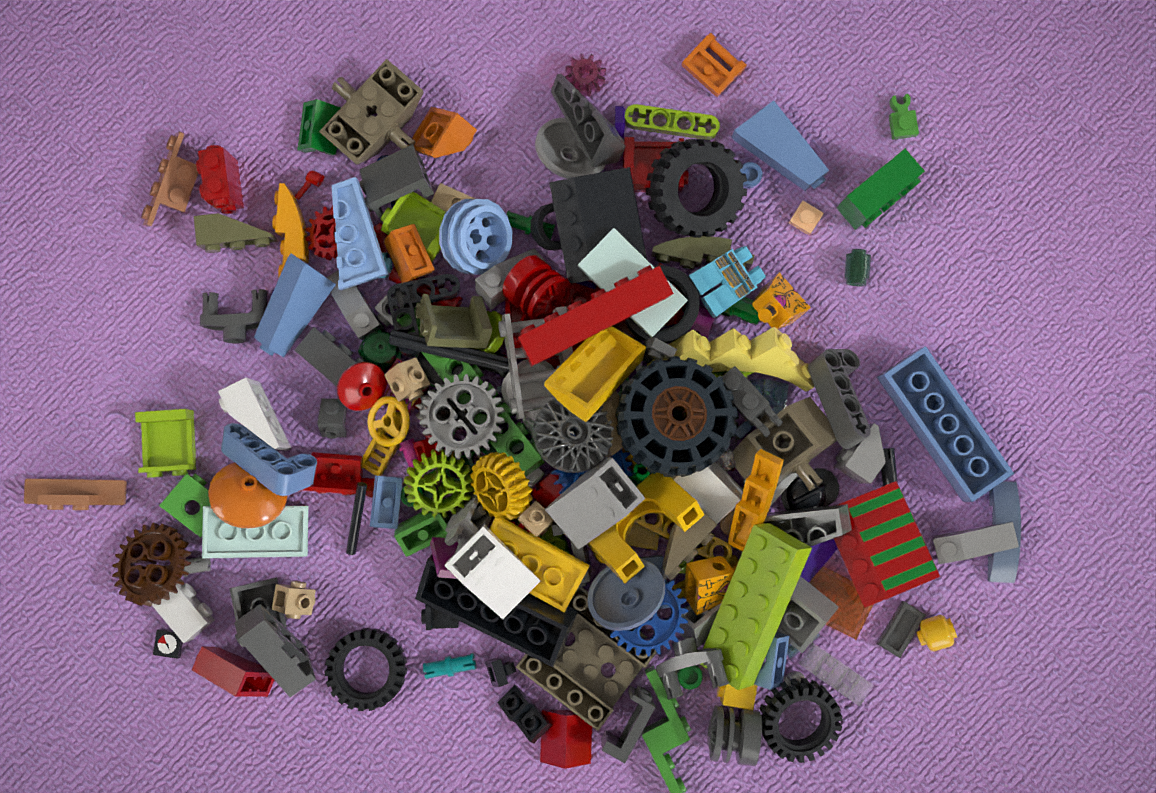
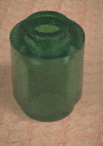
M852 249L851 253L846 254L844 271L846 285L866 286L867 280L870 278L871 255L866 254L867 250Z

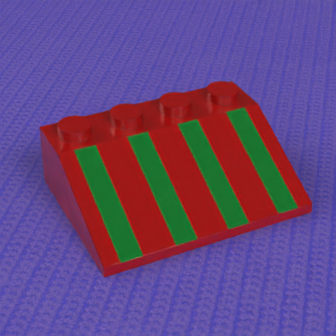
M897 481L838 504H848L852 530L834 538L864 608L940 577Z

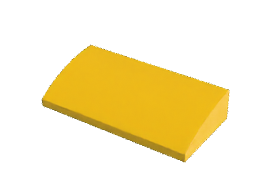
M610 327L586 339L544 382V386L564 407L587 422L643 361L646 346L616 328Z

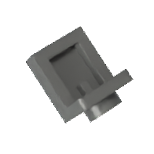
M321 398L317 424L322 437L330 439L346 437L345 420L347 407L339 399Z

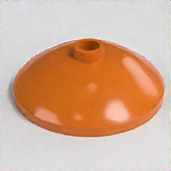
M235 462L219 470L209 486V503L213 512L225 523L238 528H257L272 522L282 513L287 502V496L276 495ZM246 483H251V484H253V485H252V486H246L245 484H246Z

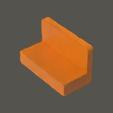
M415 224L392 230L385 238V246L402 283L412 281L414 278L432 273L435 270Z

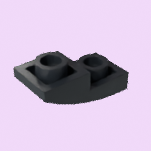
M514 685L497 702L509 720L518 725L531 743L535 744L552 726L539 708L517 685Z

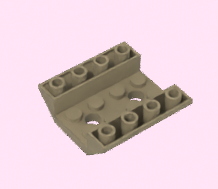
M580 587L576 590L568 605L578 611L570 631L575 635L574 643L565 645L553 667L524 654L516 668L599 731L614 711L613 706L642 667L646 668L657 652L655 648L651 649V654L648 657L645 649H642L639 656H637L635 647L626 652L627 643L624 642L618 646L619 636L611 638L610 633L613 630L601 626L594 619L588 607L589 592ZM640 632V635L643 638H648L642 632ZM609 662L615 666L616 669L613 675L605 676L602 674L601 667L604 663Z

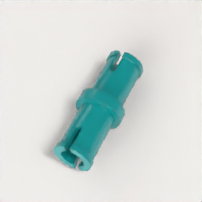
M471 653L454 658L446 656L444 660L423 663V673H426L424 677L426 680L443 675L452 677L458 672L476 670V660H473L475 655Z

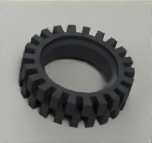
M369 628L355 630L340 639L334 648L330 650V656L325 662L327 669L324 673L328 677L326 684L327 687L331 686L333 691L330 693L333 697L337 696L339 698L338 702L341 705L345 703L348 705L347 708L351 710L358 708V711H364L365 709L372 711L377 707L385 706L401 690L400 688L404 684V678L407 674V668L405 667L407 660L403 656L404 650L402 646L399 648L397 645L398 641L395 638H390V634L387 632L382 633L379 632V629L369 630ZM371 646L380 650L386 657L389 664V676L384 686L379 690L368 693L360 692L350 686L345 679L344 662L349 652L354 648Z
M794 678L790 679L791 686H788L784 681L780 683L781 691H778L776 688L772 689L771 692L774 694L772 698L768 695L765 696L764 700L767 706L763 704L760 706L762 713V735L771 750L777 753L780 758L784 759L786 757L789 762H794L796 757L799 763H805L804 756H807L809 761L815 760L814 752H817L821 757L825 755L821 749L822 747L826 746L829 750L833 747L829 740H838L839 736L835 731L842 730V725L839 721H843L839 712L841 711L839 705L824 686L819 685L814 680L809 682L807 678H801V683H799ZM798 701H811L819 705L821 709L820 724L811 735L803 739L792 740L780 734V716L788 706Z

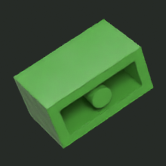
M431 511L425 516L421 512L399 523L397 529H395L394 537L405 556L408 557L430 546L432 537L446 538L447 532L445 528L450 518L448 514L444 518L440 512L437 513L434 519Z

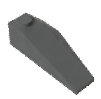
M557 74L551 88V93L591 166L598 167L617 163L626 147L623 138L619 135L616 128L562 74Z

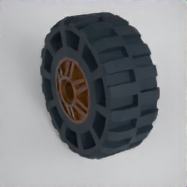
M679 356L669 357L668 360L657 359L652 361L650 365L638 370L622 391L618 407L616 408L617 434L622 438L623 442L621 444L624 450L629 451L633 456L632 460L638 465L641 463L647 467V471L653 474L656 472L661 473L664 477L690 476L716 462L731 444L729 441L734 436L736 430L734 419L737 418V408L733 407L731 402L734 400L731 390L726 391L723 386L726 381L721 375L717 378L711 373L713 368L707 364L702 367L697 364L696 359L687 358V360H680ZM672 414H676L679 417V421L675 420Z

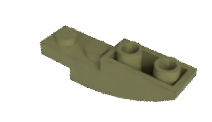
M711 236L678 238L654 246L651 256L656 257L655 260L661 263L669 264L670 261L680 263L679 266L683 268L694 269V267L700 266L702 258L706 259L707 263H711L730 251L732 239ZM752 254V258L743 263L745 268L749 269L753 265L755 255Z

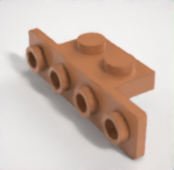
M179 131L175 136L171 135L168 139L166 149L169 150L167 158H162L159 164L158 172L161 173L159 181H154L149 194L153 196L150 205H145L141 218L145 219L144 226H152L160 204L182 213L185 212L198 176L196 164L177 157L185 133Z
M25 479L24 503L47 505V510H64V505H73L72 510H89V505H125L127 482L126 480Z

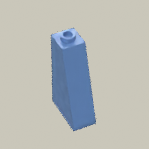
M774 100L734 130L732 139L802 190L806 191L811 186L813 189H816L826 181L824 176L829 169Z
M292 253L287 258L254 335V338L262 344L260 348L271 356L277 353L285 357L336 285Z

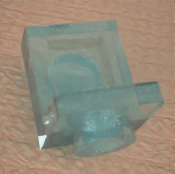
M753 379L749 381L770 403L771 407L786 408L789 384L766 379Z

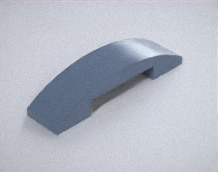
M1003 481L989 491V506H993L992 525L1013 521L1019 547L992 553V556H988V582L1015 583L1021 546L1020 500L1017 482Z

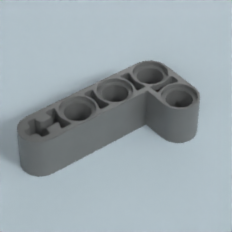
M826 349L808 364V371L836 440L843 448L851 449L871 434L870 426L848 376L860 366V360L849 349Z

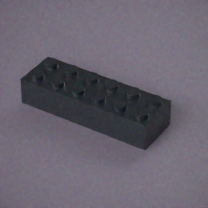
M432 554L427 559L415 597L416 600L551 667L554 666L562 653L578 614L577 610L569 606L563 612L528 593L502 619L458 579L438 577Z

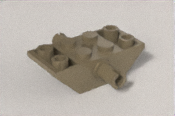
M388 59L376 69L358 90L353 88L343 77L337 79L340 86L336 82L333 83L332 90L336 91L347 102L319 132L356 165L378 155L390 141H393L401 149L408 147V145H415V140L410 138L401 129L412 118L424 91Z
M807 397L788 405L776 414L783 422L779 427L774 425L767 415L763 416L760 421L769 429L770 434L765 437L758 429L754 430L728 456L745 481L751 475L755 454L762 449L784 460L777 484L792 473H797L809 491L815 488L814 483L818 486L823 482L809 465V462L837 440L828 418L812 398ZM779 442H789V447L785 449L780 448Z

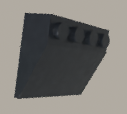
M630 167L549 182L567 278L570 284L591 280L577 265L613 228L647 260Z

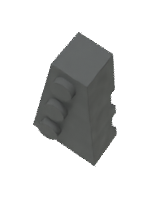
M313 327L294 351L337 386L341 375L347 368L364 361L359 357L356 360L351 357L353 352L342 343L339 346L335 344L334 341L337 338L327 330L321 333ZM365 387L362 393L365 392L368 389V387Z
M261 604L234 622L237 642L242 647L247 648L290 698L316 680L306 646Z

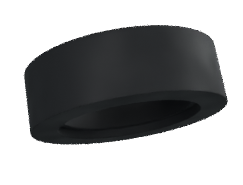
M657 265L653 267L660 266L666 279L676 286L688 300L685 303V312L682 319L673 327L660 329L652 337L667 344L685 335L693 326L699 312V295L694 283L685 273L674 267ZM630 317L625 319L628 328L643 341L651 338Z

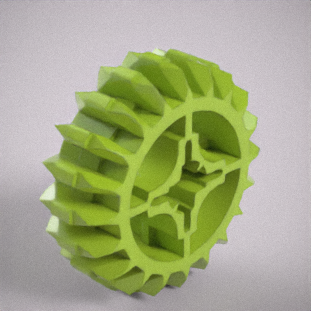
M432 449L431 457H427L425 453H422L421 462L417 459L413 460L414 467H408L407 474L409 476L404 477V483L407 484L404 487V492L409 494L407 501L409 503L414 502L413 508L415 510L422 508V515L424 516L431 511L435 519L437 513L440 512L446 518V511L449 510L455 515L456 506L464 509L463 500L470 501L471 496L468 492L473 491L474 487L470 484L473 481L469 474L471 471L470 466L464 465L465 461L462 457L456 460L454 452L447 457L444 449L440 455H436V451ZM436 468L432 474H424L428 470ZM445 468L454 471L459 476L460 481L448 477L445 473ZM441 476L443 484L441 483L438 491H436L435 484H437V481H440ZM418 487L424 488V490L430 491L432 493L433 498L429 499L425 497L419 491ZM453 493L450 497L442 499L446 494Z

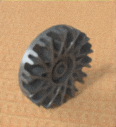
M554 397L540 410L534 423L533 437L538 452L548 464L564 472L579 473L592 469L608 454L609 448L612 446L611 441L614 437H611V432L614 427L610 426L612 421H608L606 417L608 412L602 411L603 406H601L585 422L570 412ZM569 431H572L576 437L572 436Z

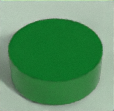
M697 665L679 669L677 672L679 683L685 689H695L702 682L703 674Z

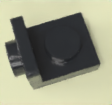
M425 605V609L421 610V622L426 624V630L459 628L458 620L428 605Z

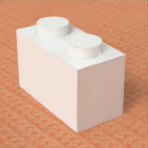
M187 583L184 585L177 584L178 593L169 592L170 600L161 599V605L152 604L183 643L193 640L215 621L211 616L213 614L212 610L196 598V591Z

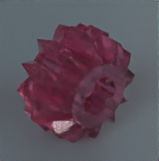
M581 53L579 61L572 57L571 65L566 66L565 72L567 75L565 78L581 94L583 91H586V95L590 97L592 89L595 92H599V85L605 84L606 79L603 76L606 74V68L601 67L602 61L600 59L593 62L594 55L590 54L588 59H585L584 54ZM585 72L589 73L586 78H582Z

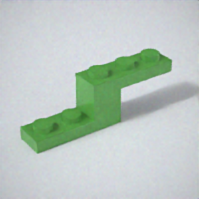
M653 665L645 669V672L667 716L645 727L641 734L670 793H684L687 789L681 777L676 778L672 769L676 768L669 753L666 755L664 753L689 741L690 738L687 732L691 731V728L685 716L679 717L676 708L680 706L676 698L667 699L662 678L658 676V672Z

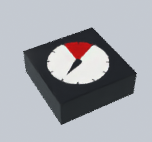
M157 629L153 655L178 659L181 657L183 642L173 630Z

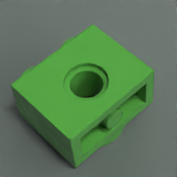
M196 473L193 476L186 474L159 506L201 538L203 531V506H210L209 489L205 487L207 482ZM192 500L197 501L200 505V510L195 515H190L186 510L187 503Z

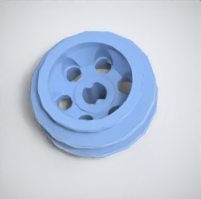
M463 199L453 204L445 213L439 228V244L444 258L452 268L464 274L482 275L493 266L504 262L512 245V229L508 216L496 203L488 199Z

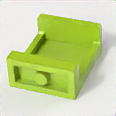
M413 191L394 200L396 202L392 209L388 207L380 219L383 221L381 231L389 235L392 230L415 224L429 258L433 262L441 250L439 228L446 212Z
M175 409L135 412V422L141 423L143 468H138V473H147V478L163 477V472H172V476H184L188 474V470H196L194 410Z

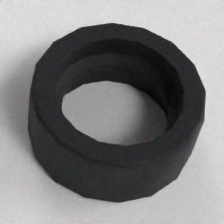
M550 203L541 206L534 212L531 219L530 230L533 239L546 250H561V242L550 240L543 229L545 216L550 212H555L554 205Z

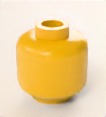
M936 615L920 622L921 630L916 631L921 646L927 645L929 650L933 652L953 646L954 638H957L951 619H946L944 615Z

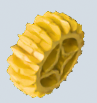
M492 452L481 457L472 466L473 472L470 476L473 481L470 484L475 489L473 494L477 495L478 502L483 506V511L487 510L490 517L498 515L507 521L519 518L530 507L529 502L533 500L530 495L532 488L528 486L530 480L525 477V471L521 470L519 462H514L512 456L507 457L505 452Z

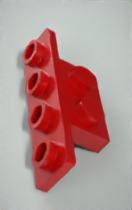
M311 453L317 459L314 482L310 487L300 491H316L321 494L328 492L341 493L348 496L356 493L358 482H364L367 484L366 496L373 497L375 479L363 478L362 456Z

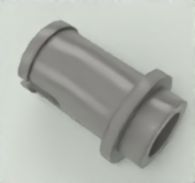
M196 557L186 559V561L191 562V565L184 568L189 574L211 571L210 558Z

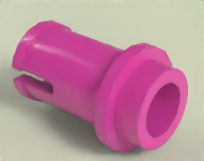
M414 438L399 443L401 446L399 451H403L409 467H414L413 460L417 459L413 442H415Z

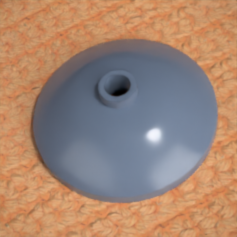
M640 558L645 567L625 584L608 566L596 576L589 589L588 607L591 615L601 626L610 630H629L642 625L658 611L665 595V582L659 569L653 563Z

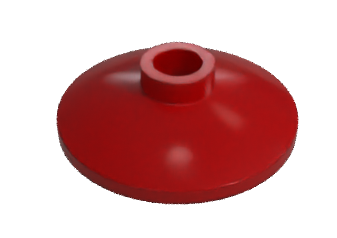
M359 362L350 366L343 372L337 384L339 400L344 406L355 411L371 408L378 399L383 397L386 390L384 372L377 365L370 362ZM365 387H368V389L362 393L363 389Z

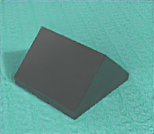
M277 577L229 588L236 621L261 604L284 627H287L285 615L272 610L275 586L278 584Z

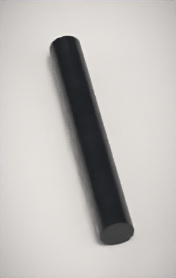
M358 482L356 487L346 554L355 555L367 490V484L364 482Z

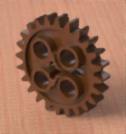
M152 523L151 527L143 525L142 531L135 529V537L126 536L128 544L119 545L123 550L122 554H115L119 562L112 565V567L118 568V571L112 577L119 579L114 584L115 587L121 588L119 595L126 596L125 600L133 602V604L149 607L152 604L161 605V599L170 600L169 592L177 594L176 585L185 584L181 579L182 575H189V572L184 570V568L191 565V562L185 559L191 552L185 550L189 543L183 541L184 535L168 525ZM157 562L162 564L170 563V565L162 566L158 565ZM136 563H142V564H146V567H145V566H142V565H137V566H133V565L136 564Z

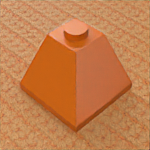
M431 106L412 139L415 140L414 147L418 153L437 158L465 151L466 147L471 144L477 129L458 113Z

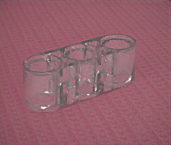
M813 642L798 662L802 667L858 706H861L874 686Z

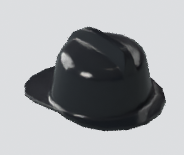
M813 469L823 482L818 486L814 483L815 488L811 491L808 490L799 476L796 477L782 493L783 507L790 511L829 506L836 500L839 494V483L835 475L827 469Z

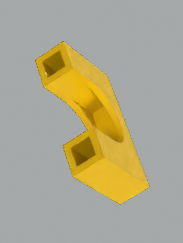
M661 473L650 474L637 486V489L645 499L626 517L587 543L589 548L624 584L645 567L637 553L625 542L627 529L633 521L648 513H661L668 516L686 532L704 516L697 500L671 477H664Z

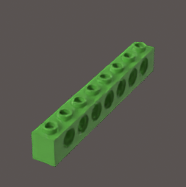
M405 314L397 321L402 327H406L411 323L412 319L409 315ZM416 317L419 335L423 336L420 333V319ZM422 352L443 381L444 378H447L450 383L454 382L452 371L458 365L463 366V371L457 375L460 381H463L465 374H468L470 382L476 376L479 379L483 376V373L475 364L470 366L466 362ZM480 379L479 385L481 386L483 381ZM489 382L487 391L494 389V387ZM463 393L459 396L458 401L462 405L467 404L471 400V395ZM504 402L496 407L504 408L505 412L499 414L498 417L503 418L505 423L509 424L508 431L504 434L494 433L497 443L492 441L490 443L498 453L505 452L507 457H513L515 463L519 462L521 470L525 471L524 475L527 477L545 462L541 458L535 442L531 444L525 437L529 433L522 423L518 422L515 424L510 418L513 414H511L510 408ZM478 413L474 418V422L478 425L487 421V414ZM516 443L524 444V449L520 454L512 453V447Z

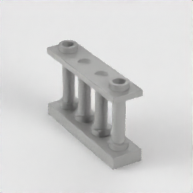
M558 307L552 313L558 312L560 316L567 312V308ZM504 314L502 321H499L498 325L500 337H505L513 399H510L511 414H516V419L525 418L524 410L543 408L554 396L522 400L520 384L546 381L557 369L518 374L516 359L525 358L526 356L522 348L514 347L513 333L520 332V330L531 324L538 327L544 324L545 321L543 318L511 323L510 314ZM572 347L555 355L559 356L560 366L573 353Z

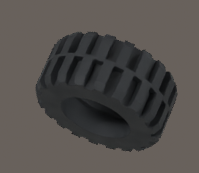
M686 139L685 141L675 142L671 144V148H665L660 152L661 158L653 161L651 166L654 168L653 173H648L646 179L651 181L650 188H646V195L651 197L648 205L650 210L656 212L654 217L658 222L664 223V227L670 231L695 238L714 236L715 231L722 232L728 228L727 222L734 223L738 218L735 214L736 211H742L744 203L741 200L742 196H747V189L743 188V182H746L747 178L745 173L740 172L743 165L740 160L733 159L735 153L731 149H724L723 144L707 139ZM693 164L704 165L710 171L714 182L711 200L698 212L687 211L682 206L678 196L679 180L684 171Z

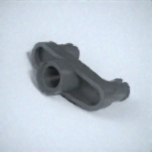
M256 289L251 291L252 311L249 313L218 315L219 294L209 292L208 296L207 292L202 293L203 307L202 314L200 315V326L210 330L223 331V342L232 344L246 342V331L257 329L267 307L268 291L264 289H259V293H257Z
M694 637L680 640L678 643H671L675 657L656 666L658 676L662 678L668 700L684 695L676 672L679 669L701 663L707 666L713 688L729 684L722 663L724 658L721 649H697Z

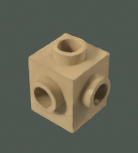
M417 358L399 363L384 374L398 402L407 398L413 401L424 394L422 390L430 385Z
M291 581V585L276 584L272 610L283 613L285 617L292 619H301V615H312L316 590L306 587L307 583L302 581Z

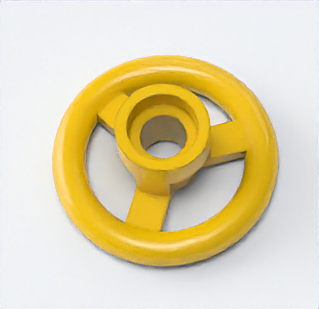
M385 396L378 399L370 408L367 425L372 439L384 447H393L403 441L409 430L410 417L402 401L398 402L397 398L393 396ZM388 404L386 414L383 415L382 419L375 421L379 408ZM376 429H389L394 438L384 439L378 434Z

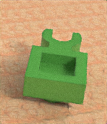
M909 94L904 95V104L897 103L896 95L892 96L890 107L895 111V113L889 115L892 140L917 137L919 130L916 111H908V106L911 102Z

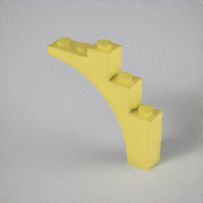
M775 327L752 340H749L746 335L740 334L733 328L711 342L706 337L691 330L668 344L677 349L674 356H679L680 360H687V358L696 359L697 364L702 367L707 364L713 368L711 373L729 371L736 366L739 371L756 372L778 377L793 383L805 392L814 388L808 371V363H804L794 351H791V339L787 334L780 332Z

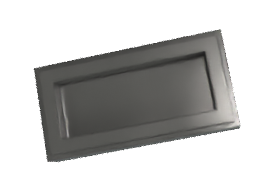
M901 601L876 644L901 658L926 614L905 601Z

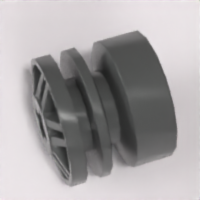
M715 705L709 721L707 736L710 760L718 762L722 750L723 762L728 763L733 751L739 765L756 766L759 759L762 736L760 711L741 709L738 720H736L732 707L726 709L724 718L723 707Z

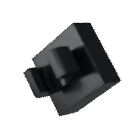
M497 658L485 661L492 686L494 687L508 684L506 675L516 672L514 662L510 663L509 661L502 664L501 659Z

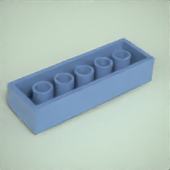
M926 346L917 349L877 376L881 385L962 502L975 501L1014 474Z

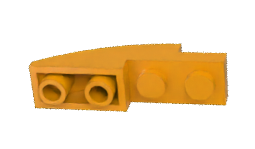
M279 183V191H275L274 201L275 205H277V215H274L272 220L275 232L280 237H285L280 244L283 263L279 265L278 277H280L287 258L291 253L303 262L309 263V242L305 240L308 237L307 231H305L306 223L296 198L284 183Z

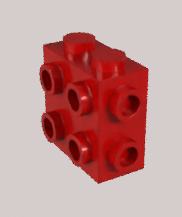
M219 145L207 146L206 150L198 151L199 159L196 160V168L202 178V184L199 185L202 199L222 214H233L237 212L236 209H243L244 204L238 161L224 147Z

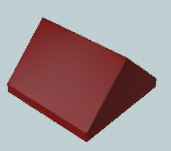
M542 709V713L552 726L541 736L540 762L564 769L591 764L592 726L571 710Z

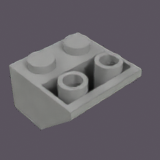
M875 423L869 424L871 429L869 437L851 449L842 448L835 458L838 462L834 467L859 484H871L885 464L879 426Z

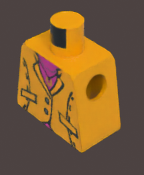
M780 272L761 288L752 302L753 307L758 312L760 321L768 323L771 328L775 327L777 329L794 323L811 308Z
M722 556L686 564L684 598H686L687 603L696 615L722 603L737 565L731 567Z

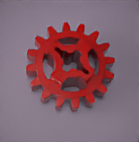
M333 205L331 209L324 206L323 213L315 212L317 217L315 220L309 219L312 226L305 229V231L310 233V236L306 237L305 240L311 243L308 248L315 252L314 255L331 261L332 257L335 259L338 257L337 243L335 242L336 223Z

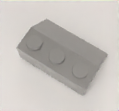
M800 576L776 632L789 635V643L803 653L839 607Z

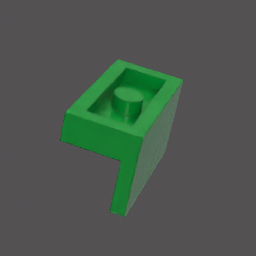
M318 99L304 102L297 151L304 153L319 151L331 156L335 155L337 147L319 131L341 107Z

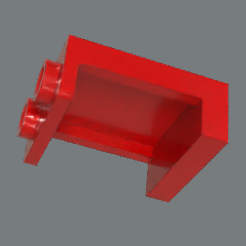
M624 137L626 147L623 151V168H631L635 192H646V188H650L651 181L646 179L648 173H653L654 168L651 166L653 161L660 159V152L665 148H671V144L675 142L634 141V137ZM688 170L684 171L679 180L678 193H682L684 185H688Z

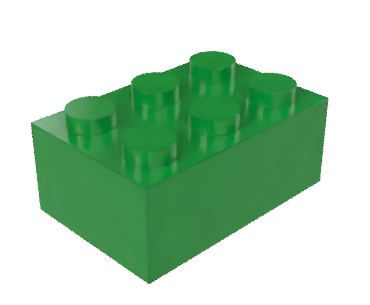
M905 148L848 194L836 208L855 230L861 225L866 228L882 212H886L899 199L921 182L918 177L925 170Z

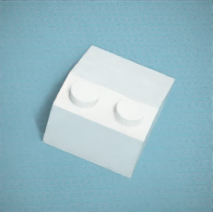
M244 378L218 391L221 397L219 403L225 413L228 412L229 415L272 448L286 451L292 449L259 381Z

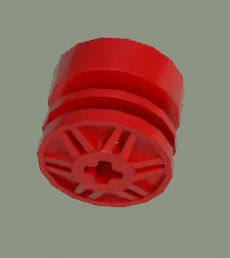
M537 255L527 256L514 265L508 273L502 288L503 296L513 305L521 308V311L531 320L543 319L553 314L552 311L555 308L563 307L571 290L570 282L558 272L552 270V267Z

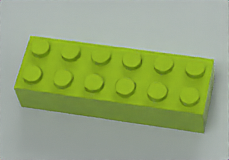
M770 523L753 526L703 649H721L724 658L722 663L729 685L737 690L754 685L812 547ZM703 663L700 664L701 666L707 669L706 665H704Z

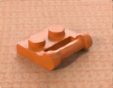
M709 33L682 61L681 66L718 98L734 79L745 70L747 64L742 60H737L716 41L717 37ZM710 48L724 62H726L732 68V70L729 72L726 68H724L716 59H714L706 51V49Z

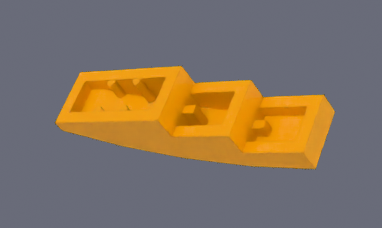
M762 449L755 454L751 475L746 478L742 498L735 507L727 544L743 552L753 526L764 524L784 462L783 459Z

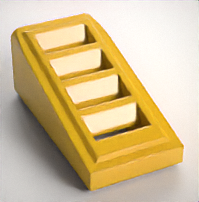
M377 429L378 434L382 438L393 439L385 434L386 432L393 436L389 429ZM372 439L362 457V467L376 476H382L400 444L388 448L377 444ZM377 449L382 453L386 454V456L383 457L380 454L376 453L374 450ZM372 457L380 462V467L369 461V458Z

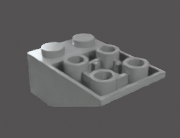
M604 457L599 464L587 470L546 507L545 511L575 547L580 549L626 517L645 497L613 458Z

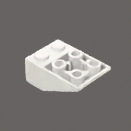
M485 524L444 565L463 585L502 619L541 581Z

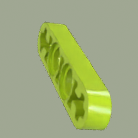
M633 104L625 111V124L634 130L711 140L715 138L720 128L718 119L708 114ZM634 112H638L639 117L646 118V113H650L649 125L645 124L646 119L638 118L637 122H633L632 117L629 116H632ZM661 114L666 118L667 122L663 126H656L653 123V117ZM681 118H686L690 121L691 127L687 130H682L677 126V121ZM695 120H699L698 126H705L706 122H709L711 127L715 128L711 129L710 133L705 132L706 129L704 127H698L697 132L693 131Z

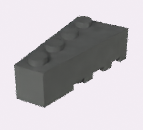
M848 504L767 513L764 524L770 523L810 547L852 530Z

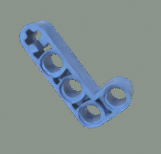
M231 423L224 427L221 446L223 454L254 476L276 495H291L313 484L317 466V459L314 456L298 454L286 458L245 426Z

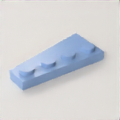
M354 177L332 185L333 214L336 223L335 242L337 243L338 253L336 259L337 268L339 269L338 289L344 290L389 275L358 179Z

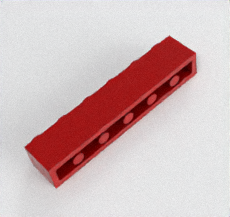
M651 265L637 271L638 277L630 281L628 277H625L614 283V289L606 292L603 288L590 295L592 300L584 304L579 300L567 307L568 312L560 316L558 312H555L544 318V324L538 327L531 324L520 330L522 335L518 336L517 340L530 366L532 367L672 296L674 293L661 267L658 266L652 269Z

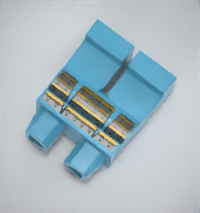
M747 246L738 248L735 251L731 249L688 276L694 283L699 296L719 283L722 284V286L700 299L712 318L717 317L737 301L758 288L757 284L766 277L759 266L749 272L743 266L744 262L752 258V254Z

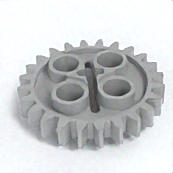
M465 374L463 381H460L459 377L454 375V382L452 383L447 378H444L445 386L443 387L436 383L437 392H427L432 399L430 401H422L428 407L427 410L420 411V414L426 417V419L420 421V424L428 426L422 433L425 436L432 435L428 443L433 445L438 442L435 450L440 452L446 448L445 455L447 457L454 451L457 459H460L462 453H465L466 457L470 459L471 451H475L480 456V448L482 446L489 451L490 447L487 442L490 440L497 443L494 433L503 432L497 424L505 423L503 418L498 417L499 414L505 412L504 408L496 407L502 400L501 398L493 399L496 390L491 389L487 391L488 382H484L480 386V379L477 376L470 382L468 374ZM461 394H471L469 403L464 405L458 403ZM448 399H452L461 412L466 414L467 419L478 431L477 435H474L461 419L459 420V416L448 404ZM443 409H448L451 413L446 421L438 420V414ZM478 413H486L487 421L481 425L474 423V418ZM459 429L467 431L466 438L462 441L454 439V434Z

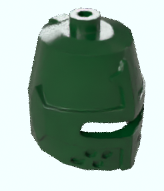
M383 329L376 330L366 336L358 348V354L364 362L377 365L383 372L388 371L397 358L401 359L402 353L398 346L389 344L390 332H385Z

